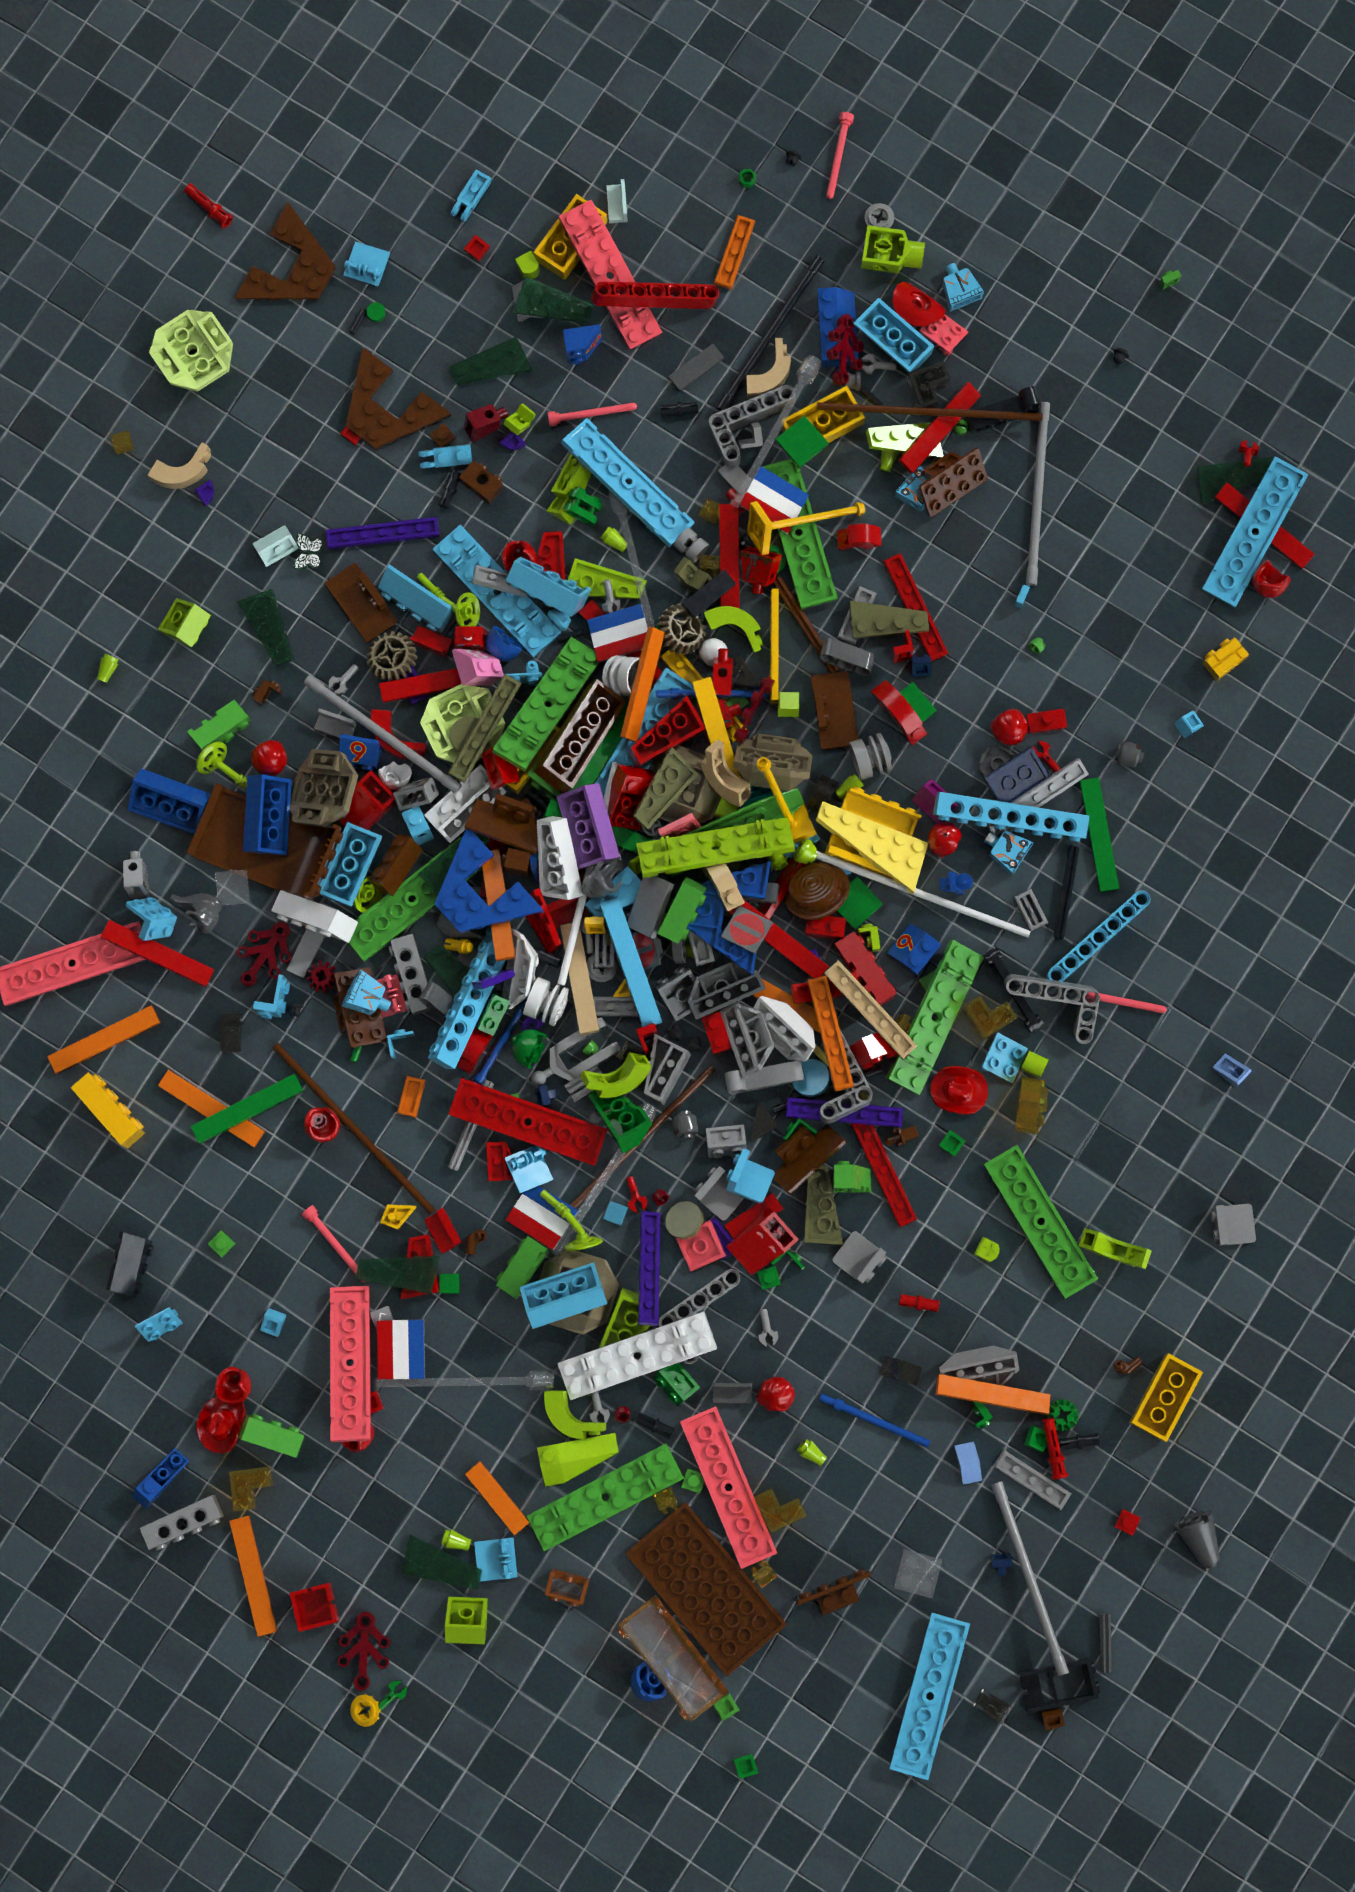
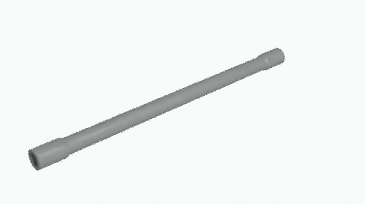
M1040 402L1041 406L1038 413H1043V419L1038 421L1029 558L1026 572L1027 586H1037L1038 578L1037 565L1047 427L1050 413L1049 402Z
M312 675L305 679L304 684L323 696L440 781L450 791L456 794L461 789L462 784L451 776L446 775L337 696Z
M1003 1482L992 1484L996 1501L1000 1506L1049 1646L1057 1675L1067 1674L1069 1670L1047 1614L1013 1517Z

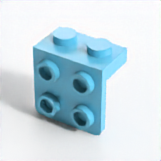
M152 897L126 902L125 906L144 920L139 934L140 939L147 941L171 936L177 916L170 909L158 903V900Z
M279 974L273 1004L254 1001L253 1009L261 1018L272 1019V1016L281 1018L282 1013H285L286 1002H284L285 994L289 993L290 983H287L284 975Z
M743 1148L741 1154H736L733 1165H736L734 1171L730 1169L726 1180L729 1183L726 1190L761 1204L765 1199L775 1172L747 1160L750 1151Z

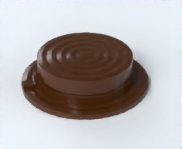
M825 863L805 865L795 872L789 882V891L785 895L786 905L794 916L803 920H818L827 917L837 911L847 899L850 890L849 879L842 869L834 865Z

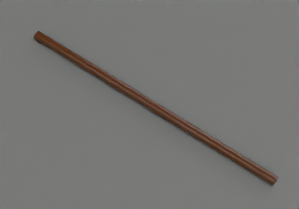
M817 402V410L1032 421H1042L1043 413Z
M277 1043L273 1049L337 1114V1117L431 1215L436 1209L283 1047Z
M710 1065L652 1122L651 1127L638 1146L625 1153H621L569 1205L576 1209L716 1069Z

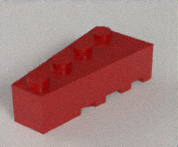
M688 696L629 749L628 754L636 767L639 768L666 753L669 747L675 748L701 734L706 729Z
M852 932L836 942L834 947L851 973L857 972L858 982L882 1007L895 999L896 990L886 979L883 969L875 963L874 960L876 959L870 950L867 951L865 948V942L861 935H856L855 932Z

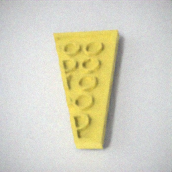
M826 802L820 804L816 821L832 834H837L841 837L845 844L849 847H854L859 851L858 854L880 871H885L893 877V881L897 884L900 883L906 887L911 895L914 893L927 850V842Z

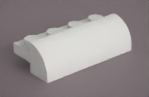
M481 764L470 773L465 783L460 782L462 787L456 794L450 791L424 815L449 843L465 830V823L477 799L494 804L497 794L504 795L506 793L502 787L495 790L491 789L487 772Z

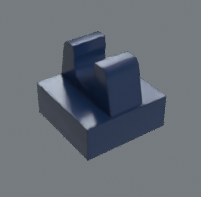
M924 654V657L913 655L912 677L930 676L931 657H928L927 654Z
M547 1085L539 1086L535 1089L537 1103L540 1106L547 1107L551 1104L550 1100L558 1097L556 1089L548 1091Z
M991 1554L992 1568L997 1567L998 1576H1006V1567H1012L1011 1554Z

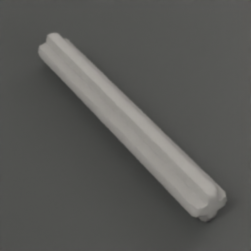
M485 1080L482 1086L493 1089L494 1084ZM466 1123L448 1165L450 1169L454 1171L459 1170L477 1127L476 1124Z

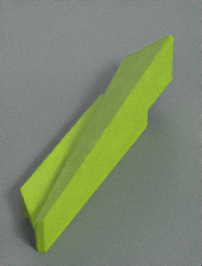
M571 453L551 490L556 497L547 509L549 514L568 524H572L574 518L563 512L565 503H572V500L568 497L570 490L576 487L585 490L591 476V472L586 467H583L582 463L580 464L579 460Z

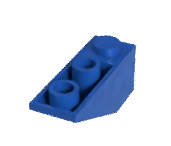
M174 1448L135 1488L132 1497L147 1509L188 1464L189 1460Z

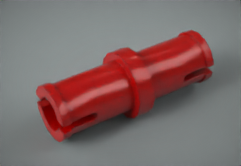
M901 1293L899 1298V1306L916 1308L917 1311L923 1309L938 1312L940 1300L923 1298L922 1295L916 1297Z

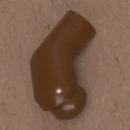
M475 1230L467 1237L465 1254L475 1255L476 1245L487 1237L484 1230Z
M1138 1356L1130 1362L1116 1360L1114 1362V1369L1118 1373L1130 1375L1143 1364V1361Z

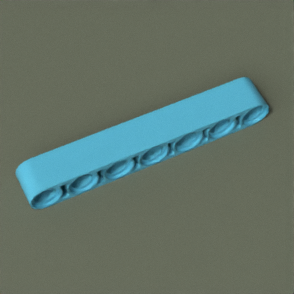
M1143 890L1136 892L1056 963L1047 973L1046 979L1053 980L1051 973L1058 972L1061 976L1059 981L1064 982L1148 906L1151 900L1150 895ZM1137 896H1142L1145 899L1144 905L1136 902ZM1129 909L1131 917H1124L1122 910ZM1108 922H1115L1117 929H1109ZM1100 934L1103 937V942L1097 943L1093 936ZM1083 946L1088 948L1089 954L1082 955L1079 952V948ZM1065 960H1073L1075 967L1068 968L1065 965Z
M618 897L600 903L605 923L642 1027L655 1023V1025L662 1023Z

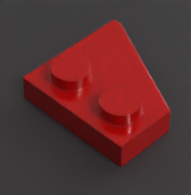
M506 1141L486 1142L488 1182L513 1180L504 1159L512 1155Z

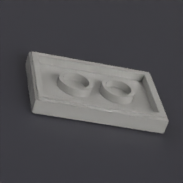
M657 876L643 878L627 922L629 928L655 939L674 884Z

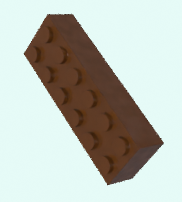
M598 679L588 684L533 772L562 794L573 789L626 704V701Z

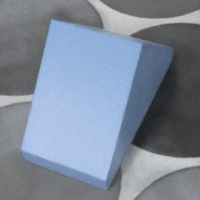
M1224 1054L1212 1067L1234 1088L1251 1072L1248 1067L1227 1054Z
M974 1442L955 1445L962 1483L968 1484L982 1481L980 1461Z

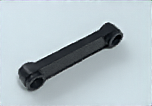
M996 947L986 952L983 956L990 968L994 967L1004 983L1005 978L1010 974L1003 964V955ZM1014 980L1009 983V988L1014 989L1017 987ZM1010 994L1026 1019L1023 1022L1027 1030L1031 1034L1041 1030L1045 1025L1041 1017L1037 1013H1033L1025 998Z

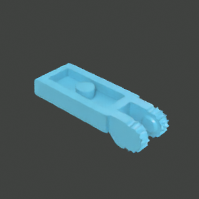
M476 169L458 196L451 215L455 217L463 205L467 208L461 215V221L465 222L491 184L492 178Z
M470 444L433 448V450L418 452L420 457L434 455V461L420 463V468L465 465L472 462Z

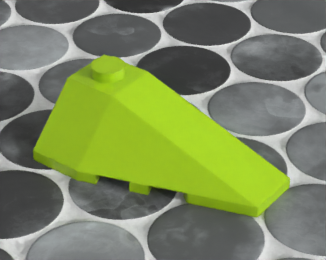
M622 1287L599 1348L644 1333L650 1327V1325H638V1293Z
M615 1433L537 1448L545 1487L566 1483L619 1453Z

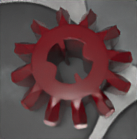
M318 961L319 967L312 964L311 966L314 970H307V973L312 975L306 978L307 982H311L309 987H315V992L317 993L321 988L323 993H327L326 987L332 991L334 988L331 984H335L333 975L336 973L334 972L336 967L331 966L329 968L330 963L326 961L324 966L322 961ZM322 973H324V975L327 978L325 980L322 979L323 981H320L318 976L319 974L322 975Z

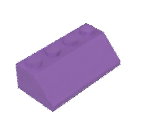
M599 783L584 785L557 796L562 817L567 818L578 870L598 865L602 861L608 862L620 857Z

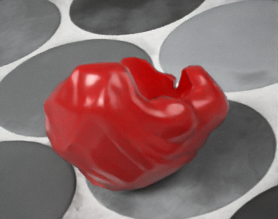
M772 1377L761 1384L756 1398L757 1402L761 1406H765L766 1410L784 1412L794 1402L795 1391L792 1384L785 1378Z

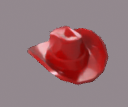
M901 282L897 284L893 292L892 302L894 309L909 324L925 327L935 324L944 316L946 310L941 304L910 283Z
M948 1066L942 1068L934 1076L931 1083V1096L935 1105L943 1110L957 1114H974L985 1105L988 1097V1084L983 1074L974 1069Z
M217 1397L211 1398L204 1404L197 1419L196 1432L199 1441L205 1448L214 1453L222 1454L232 1450L245 1419L246 1410L244 1404H228L220 1401Z

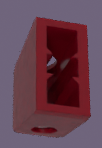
M493 404L466 413L464 429L471 442L474 443L497 431L501 420L507 418L508 413L505 407L496 410Z

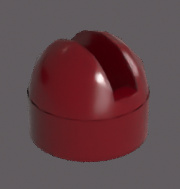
M656 1189L657 1192L652 1193V1199L657 1206H662L669 1200V1195L663 1189Z
M627 1406L617 1407L614 1416L615 1420L620 1423L628 1422L630 1420L629 1408Z

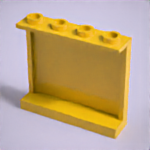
M858 787L847 790L841 809L910 836L913 835L917 821L922 816L917 814V811L912 808L904 809L899 807L900 804L897 802L883 801L879 795L865 794L864 790ZM831 834L824 854L893 879L885 871H880L858 854L859 851L854 847H849L845 844V841L837 834Z

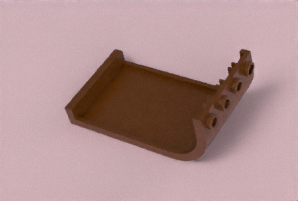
M216 783L187 854L190 857L279 892L282 890L311 901L318 897L322 888L319 885L322 879L326 878L329 871L327 868L329 861L332 862L336 855L334 850L336 844H340L344 833H342L341 827L333 824L332 828L297 824L293 822V815L290 814L287 855L243 852L246 796Z

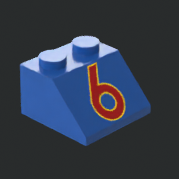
M600 324L563 330L568 363L575 365L587 361L602 341Z
M345 734L340 735L339 751L346 755L353 768L354 766L361 767V770L367 772L378 770L382 747L378 740Z
M909 924L886 954L917 977L940 949L941 944L925 931Z

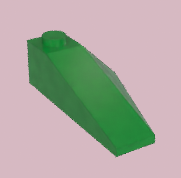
M596 1090L587 1094L622 1153L641 1143L652 1125L643 1108L634 1105L627 1097L601 1098Z

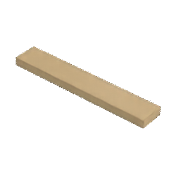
M572 923L560 925L565 951ZM578 930L569 967V976L580 1035L599 1032L582 935L581 931Z
M839 960L824 972L902 1059L917 1047L912 1039Z

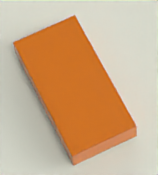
M406 1076L398 1114L417 1118L426 1080Z

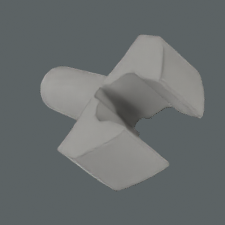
M867 354L861 359L862 362L871 363L870 366H862V371L872 375L875 369L895 371L897 367L896 363L877 361L874 358L875 354Z
M606 579L603 581L606 603L602 604V609L605 614H609L620 609V599H614L611 580Z
M353 664L339 678L332 676L329 679V690L335 684H340L339 689L334 693L336 695L344 694L348 690L346 682L359 670L358 666Z
M583 918L580 922L579 931H583L585 934L587 953L593 954V934L586 933L585 918Z
M761 1309L760 1316L763 1332L758 1335L759 1341L767 1347L765 1337L769 1333L773 1338V1345H775L778 1340V1332H774L770 1327L767 1309Z
M598 1391L593 1392L591 1397L594 1411L590 1414V1418L593 1422H598L597 1415L598 1411H600L607 1423L610 1417L609 1409L605 1410L602 1408Z

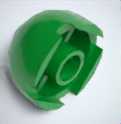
M526 1029L518 1036L515 1035L511 1041L514 1059L522 1066L531 1069V1063L536 1064L543 1053L546 1044L542 1042L543 1038L547 1040L546 1034L538 1030Z

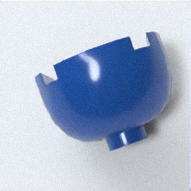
M493 626L486 636V649L490 655L500 661L509 662L515 659L523 650L522 645L514 637L511 636L510 638L506 635V631L497 626Z
M648 1660L634 1669L630 1685L633 1693L640 1700L654 1702L663 1698L670 1690L671 1678L667 1669L664 1670L660 1666L661 1663Z

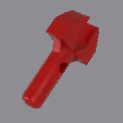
M1247 440L1240 443L1238 452L1244 453L1243 465L1248 467L1251 464L1252 455L1257 456L1259 446L1253 442L1252 447L1249 448L1246 445Z
M1038 741L1040 747L1043 748V753L1038 752L1032 746L1038 758L1043 759L1054 773L1060 770V767L1048 754L1051 746L1047 742Z
M629 1176L626 1178L632 1196L631 1201L627 1202L629 1209L637 1213L635 1207L637 1199L642 1203L643 1210L645 1211L648 1203L646 1196L642 1197L639 1195L634 1177Z

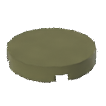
M465 716L453 724L450 730V740L458 752L462 750L479 720L478 718Z
M683 1201L671 1207L667 1213L665 1223L667 1230L672 1236L686 1240L692 1238L700 1231L704 1218L702 1211L696 1204Z

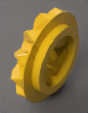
M367 1694L357 1696L350 1708L353 1720L363 1727L373 1725L379 1719L378 1716L381 1711L378 1707L379 1702L375 1701L373 1696ZM364 1706L370 1707L368 1713L361 1714V1712H363V1710L365 1709Z

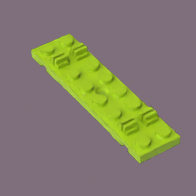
M788 817L767 821L761 819V822L756 820V823L670 838L666 836L665 839L663 836L659 840L636 843L643 878L658 876V873L663 872L670 874L729 862L772 856V853L780 852V854L795 852Z

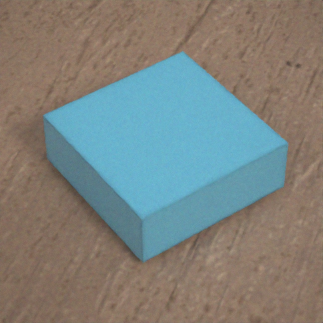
M1022 585L1015 602L1016 607L1022 608L1030 588L1029 586Z

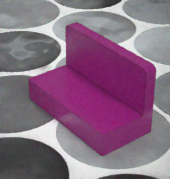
M930 779L922 786L912 801L936 823L944 822V820H939L937 815H933L936 793L947 792L933 779ZM957 803L951 805L952 812L958 807Z

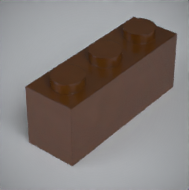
M397 834L368 881L380 893L394 896L423 849L411 837Z

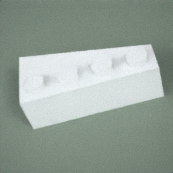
M551 816L537 820L539 882L542 895L564 900L584 896L567 818Z
M280 890L271 910L278 915V919L284 922L291 920V923L298 927L303 925L310 931H319L324 936H332L347 943L350 942L358 924L357 921L337 909Z

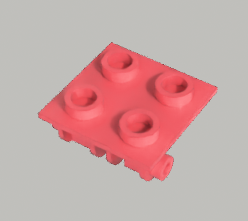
M945 314L935 324L922 327L919 330L920 334L929 342L931 341L932 344L936 343L935 348L940 346L938 350L948 356L953 352V348L968 334L967 330Z
M390 974L376 980L386 988L382 997L391 1002L387 1012L380 1009L382 1018L407 1011L398 975L391 976Z

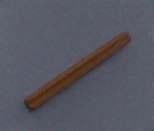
M777 577L773 583L775 588L779 589L782 599L820 656L823 645L821 637L803 609L801 610L798 601L784 579ZM823 662L830 673L837 672L840 669L837 666Z

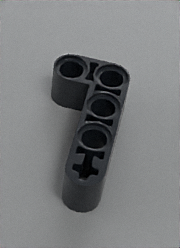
M1029 386L1020 390L1018 396L975 410L1037 413L1041 403L1035 386ZM965 417L971 434L1015 421L1012 419Z

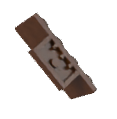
M974 448L964 456L949 452L922 470L923 476L928 480L920 484L919 489L928 516L933 517L988 479L978 448Z
M353 563L325 583L366 643L371 642L377 638V635L380 636L398 623L382 596L357 563Z
M842 671L812 675L811 683L821 749L848 747L849 742L858 740L849 672Z
M497 794L494 804L481 799L476 800L465 823V829L532 854H536L538 851L537 820L531 818L534 806L501 794Z
M370 967L338 972L333 975L337 993L332 998L340 1033H347L350 1048L387 1041L379 1008L373 1014L367 1015L341 1006L355 974L362 970L372 977Z
M802 1125L775 1150V1153L784 1164L775 1171L773 1180L788 1194H791L822 1164L826 1163L835 1152L839 1151L846 1141L829 1125H825L815 1136H812L808 1129Z
M865 1569L858 1570L853 1573L854 1577L847 1579L844 1576L836 1579V1584L829 1586L826 1583L817 1587L818 1591L810 1594V1591L799 1594V1599H796L798 1605L817 1599L822 1614H828L860 1601L853 1583L868 1578L872 1574L870 1571H865Z

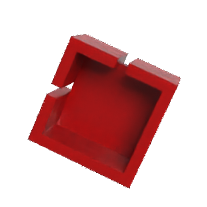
M331 1582L313 1586L311 1591L309 1587L289 1593L298 1632L340 1621L336 1603L332 1604L331 1602L335 1600Z

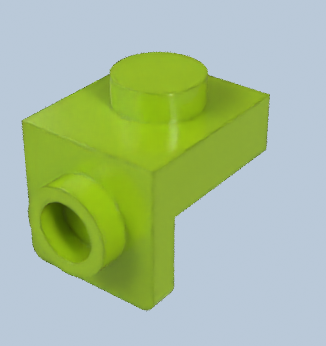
M522 403L514 414L505 419L503 424L518 436L530 427L536 414Z

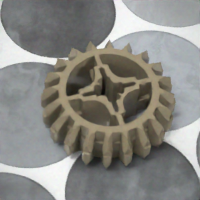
M681 604L668 607L658 618L660 622H658L657 626L661 628L659 629L660 631L665 632L663 647L669 646V651L675 650V655L680 653L682 655L691 654L699 649L705 641L703 637L707 633L703 631L706 628L705 625H702L704 619H700L698 616L693 619ZM674 616H679V617H682L683 619H682V620H679V619L676 620V619H674L673 617H674ZM681 639H688L690 642L685 643L682 642Z
M391 631L390 636L384 632V637L382 638L377 635V642L372 640L373 647H368L370 653L366 654L367 659H369L367 660V665L370 666V671L377 678L380 677L383 681L388 678L389 681H393L394 677L396 680H399L400 675L406 678V672L412 673L410 666H416L414 660L417 659L415 654L417 650L413 647L414 643L411 640L409 641L408 636L405 635L403 637L400 632L396 635L395 632ZM392 645H399L404 648H393ZM391 652L393 653V656H394V657L392 658L393 662H392L391 659H390ZM379 665H391L392 668H383Z

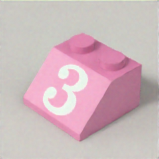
M452 650L462 685L491 686L503 678L502 667L499 659L483 650Z

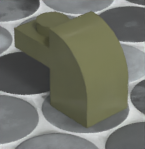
M683 557L673 571L678 577L677 580L694 593L712 580L708 573L697 569L685 557Z

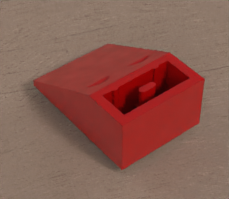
M618 764L611 783L608 807L611 826L641 830L642 825L633 817V814L655 775L652 770Z
M370 770L357 782L346 817L338 821L344 827L349 822L369 830L397 802L391 790Z
M768 1208L726 1247L752 1275L785 1253L799 1239L771 1208Z

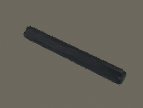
M1070 846L1068 850L1054 931V938L1063 939L1065 936L1079 854V847Z

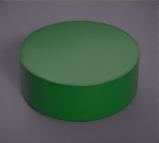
M378 302L371 303L367 308L368 318L372 322L382 321L386 316L384 306Z

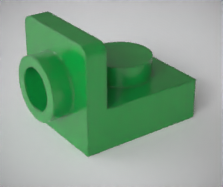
M972 1402L974 1406L971 1408L976 1416L983 1418L975 1423L974 1427L983 1429L991 1424L990 1419L993 1417L984 1403Z

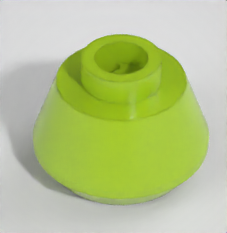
M804 839L798 845L793 854L794 861L807 864L808 862L812 863L818 855L816 853L817 848L810 839Z

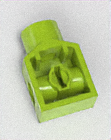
M867 225L861 269L896 274L903 267L921 269L925 243L908 240L904 230Z

